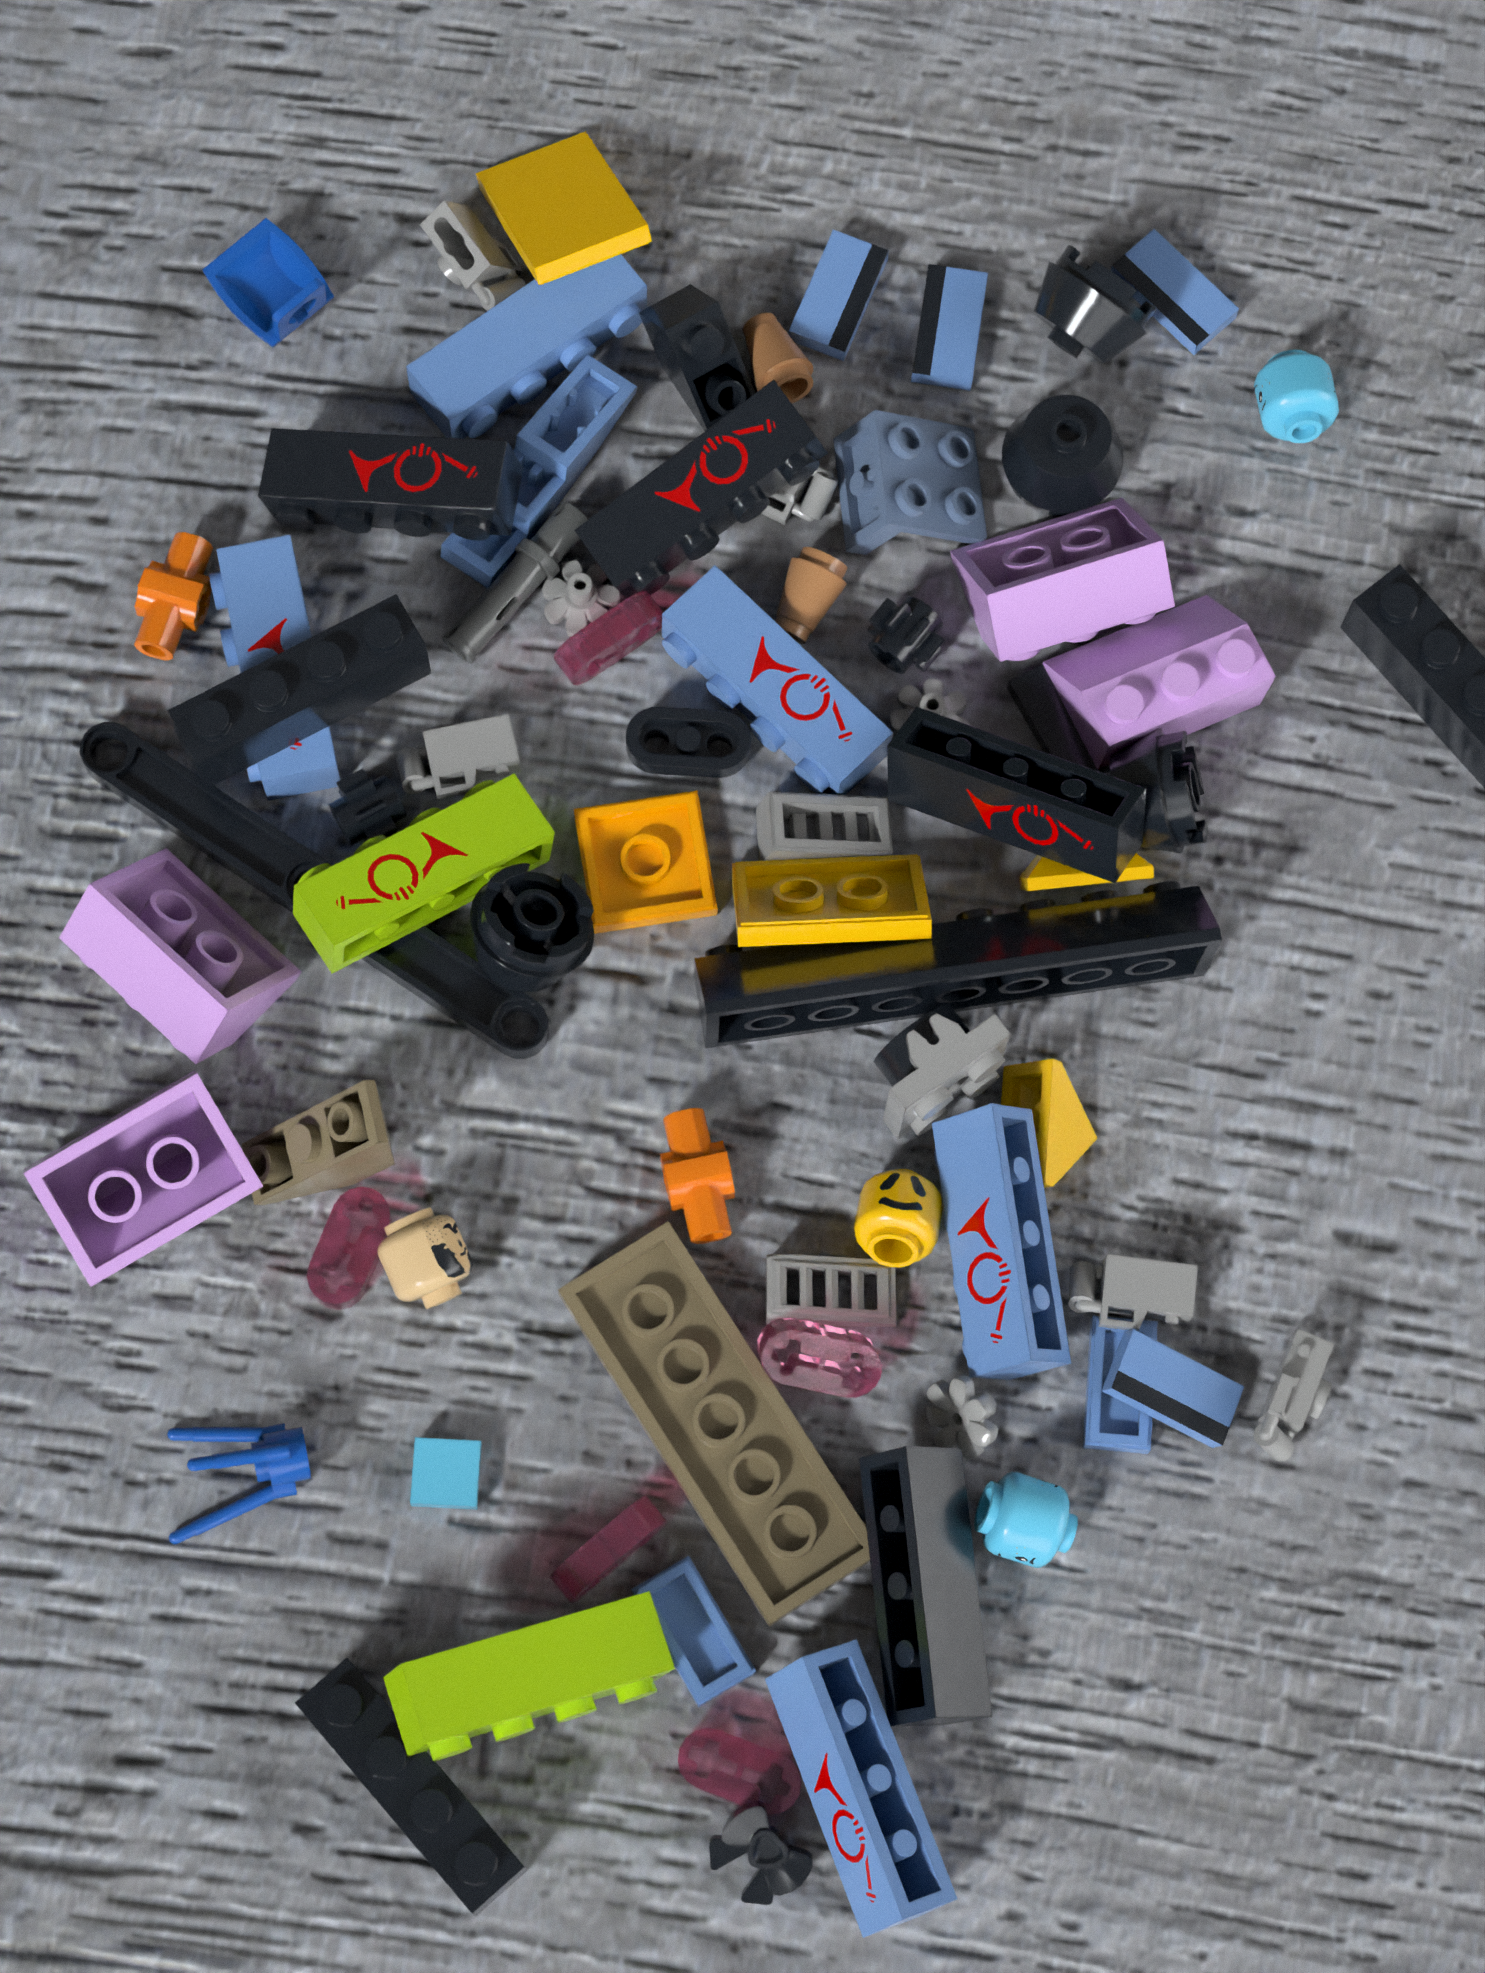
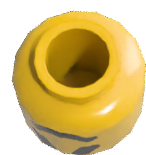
M909 1169L889 1170L874 1175L865 1182L859 1195L854 1223L856 1241L874 1261L881 1265L901 1268L922 1260L932 1253L938 1241L943 1211L941 1193L931 1181Z

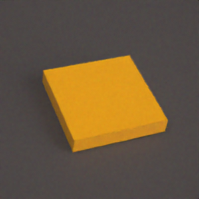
M698 790L574 809L585 888L594 910L591 916L594 934L710 917L718 914Z

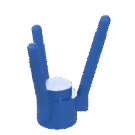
M282 1423L267 1427H193L169 1429L167 1436L173 1441L254 1442L251 1443L252 1449L191 1458L187 1462V1467L191 1471L254 1463L257 1481L271 1480L272 1483L173 1531L169 1535V1541L172 1544L181 1543L274 1499L297 1495L295 1482L311 1479L302 1427L285 1429V1424Z

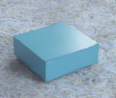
M415 1437L410 1497L411 1506L477 1510L482 1451L481 1441Z

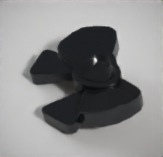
M759 1800L751 1801L736 1809L727 1819L722 1829V1835L710 1837L709 1853L712 1870L723 1867L747 1852L750 1865L758 1868L742 1891L741 1900L744 1903L770 1905L773 1901V1894L781 1896L799 1888L807 1879L813 1867V1854L806 1849L788 1844V1841L779 1831L770 1825L766 1806Z

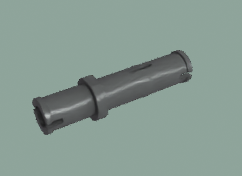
M562 501L558 505V509L530 540L523 538L514 549L517 554L491 585L483 591L453 628L443 635L442 640L447 647L462 660L472 664L476 660V656L504 624L512 618L541 582L547 578L551 581L558 574L560 569L557 564L580 539L574 530L588 520L587 517L572 504H566L565 501Z

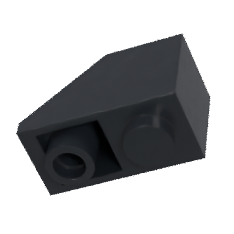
M690 284L640 311V318L660 365L704 431L708 430L756 393L717 300Z

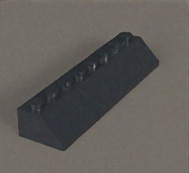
M1165 881L1145 887L1142 890L1143 894L1118 897V892L1114 890L1089 893L1081 897V903L1056 906L1054 900L1041 899L1020 905L1018 912L994 915L993 910L989 908L972 909L958 914L956 921L932 924V939L768 946V948L743 951L742 947L734 944L717 946L707 950L705 957L694 958V980L705 1049L918 1018L945 1004H950L955 1012L1204 976L1222 941L1221 931L1199 885L1181 888L1179 882Z

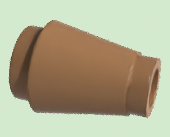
M761 313L750 318L744 324L742 331L746 338L757 391L761 390L772 380H775L791 403L799 401L813 387V379L811 377L813 373L812 363L777 321L774 314Z
M803 547L799 557H794L790 560L775 622L796 642L805 644L809 635L813 633L846 587L847 583L843 580V577L848 567L837 558L812 547Z

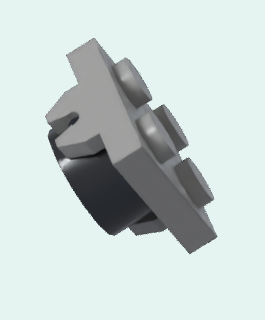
M950 1004L941 1005L901 1031L877 1054L873 1062L892 1085L889 1089L883 1121L897 1140L912 1129L918 1136L925 1134L932 1129V1123L943 1120L949 1112L945 1108L947 1104L963 1093L969 1099H973L999 1079L1000 1075L996 1070L1005 1062L1003 1055L1011 1034L996 1014H993L970 1031Z

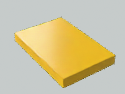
M586 131L476 173L480 191L538 285H543L652 242L647 222Z
M920 855L741 861L732 863V887L738 947L932 939V918Z

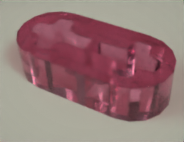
M647 591L636 593L571 636L559 647L553 659L573 685L586 683L651 639L662 628L663 611Z
M352 1188L340 1195L332 1208L309 1263L307 1271L309 1288L316 1300L326 1308L342 1310L358 1303L365 1294L380 1259L377 1249L381 1241L387 1238L384 1227L393 1223L387 1201L382 1194L372 1188ZM364 1203L371 1204L373 1216L379 1221L376 1228L365 1226L360 1233L357 1243L349 1242L353 1232V1225L351 1220L346 1217V1214L349 1210L360 1212ZM343 1254H350L347 1272L349 1277L355 1280L351 1287L340 1285L335 1294L328 1293V1284L321 1276L324 1269L335 1271Z
M780 1318L771 1321L764 1327L757 1340V1352L765 1373L773 1381L783 1385L840 1397L857 1398L869 1393L876 1387L881 1378L882 1364L873 1342L866 1335L857 1331L797 1318ZM789 1339L796 1340L800 1351L806 1355L792 1353L788 1357L787 1362H780L774 1348L784 1349L788 1345ZM852 1353H858L864 1367H853L849 1376L842 1375L838 1363L834 1361L848 1362Z
M644 1496L625 1509L568 1557L551 1574L550 1579L568 1601L574 1603L648 1543L663 1529L668 1520L647 1496Z
M704 1728L695 1730L687 1736L679 1748L677 1762L680 1774L685 1782L698 1791L741 1807L751 1801L759 1800L760 1788L753 1783L742 1780V1773L745 1768L758 1774H766L771 1765L778 1766L783 1770L781 1781L790 1786V1791L787 1797L776 1794L771 1804L764 1803L768 1816L783 1814L794 1805L800 1795L802 1782L799 1770L793 1761L780 1753L721 1730ZM708 1741L719 1744L718 1756L722 1760L738 1765L735 1775L732 1776L719 1770H712L708 1779L695 1775L697 1763L688 1759L692 1748L703 1750Z

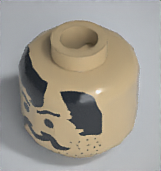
M429 1207L384 1227L387 1238L379 1244L377 1249L378 1256L399 1300L411 1302L422 1299L427 1310L462 1294L457 1282L466 1278L471 1273L473 1262L456 1222L452 1217L443 1214L435 1216L432 1208Z

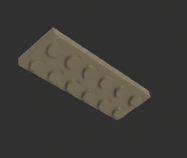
M669 1221L558 1289L559 1297L769 1627L870 1562L865 1524Z

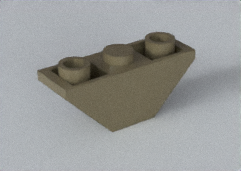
M363 1080L242 1143L243 1152L263 1187L252 1193L254 1205H267L351 1186L395 1165L383 1107L375 1080Z

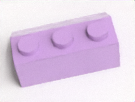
M1123 498L950 551L953 565L980 636L1000 662L1005 660H1026L1036 656L1040 649L1065 641L1071 643L1087 641L1095 637L1100 630L1122 623H1144L1154 618L1157 612L1175 607L1164 540Z
M1208 595L1158 614L1147 622L1134 624L1042 663L1097 770L1110 765L1112 755L1158 729H1161L1164 734L1186 731L1188 735L1260 705L1276 677L1248 623Z
M167 848L90 883L59 937L79 956L80 960L87 967L93 969L125 999L131 1008L141 1013L170 1040L171 1044L178 1051L184 1053L195 1064L232 1045L297 980L302 972Z
M195 1071L190 1072L25 1167L23 1172L90 1287L263 1187L198 1073Z

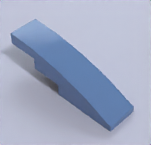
M587 354L516 436V444L513 451L523 467L511 536L490 535L486 540L476 541L462 538L452 532L441 545L440 557L488 588L517 555L514 549L523 538L530 540L565 497L636 394L637 386Z

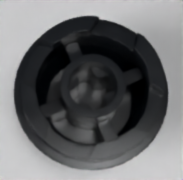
M1068 245L1055 264L1052 262L1048 263L1033 313L1053 329L1047 338L1063 351L1076 359L1083 351L1105 364L1147 334L1143 328L1157 309L1147 301L1143 302L1140 308L1136 307L1130 302V299L1137 290L1096 260L1085 269L1075 262L1081 253L1075 247Z
M1057 395L1032 406L1014 420L1003 441L1002 464L1011 488L1020 499L1022 497L1029 503L1048 510L1049 515L1061 517L1093 507L1110 494L1122 472L1123 448L1115 428L1097 405L1079 396Z
M1158 729L1111 756L1110 776L1146 788L1143 843L1140 847L1181 854L1184 846L1201 844L1207 841L1208 825L1206 821H1195L1194 813L1200 812V795L1204 794V788L1194 746L1185 747L1187 744L1186 731L1164 734L1161 729Z
M529 863L511 865L498 871L477 892L470 909L475 954L480 967L487 976L499 985L519 992H536L550 987L579 967L589 956L594 943V926L591 919L594 910L585 890L573 878L562 873L558 880L544 873L528 871Z

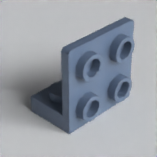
M874 410L833 439L846 552L867 555L900 532L969 544L982 542L987 538L975 434L971 428Z

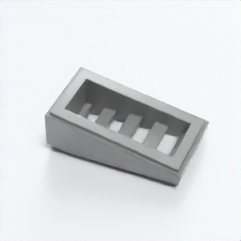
M768 792L757 806L756 825L759 861L893 855L889 800L886 796ZM856 815H866L868 841H858ZM840 816L842 840H834L832 817ZM806 818H814L816 839H807ZM783 819H789L790 838H785Z
M767 1254L766 1326L896 1327V1267H888L879 1264L873 1259ZM787 1276H799V1306L787 1305ZM812 1276H825V1307L813 1306ZM838 1276H851V1308H838ZM864 1276H877V1310L864 1309Z

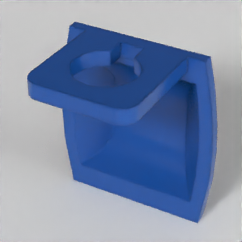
M267 218L262 220L202 269L207 280L227 308L242 324L272 348L334 298L323 276L305 252Z

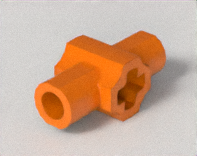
M178 532L174 535L164 564L151 561L149 566L144 568L138 584L137 598L134 606L137 616L144 617L134 643L136 649L149 657L169 661L174 657L183 629L196 632L201 624L203 625L210 606L212 591L210 577L204 575L213 551V546L206 539L187 532Z
M689 1108L670 1113L663 1118L670 1152L661 1153L660 1162L671 1210L683 1209L691 1243L705 1244L727 1238L732 1234L725 1200L735 1198V1189L723 1140L711 1142L703 1109Z

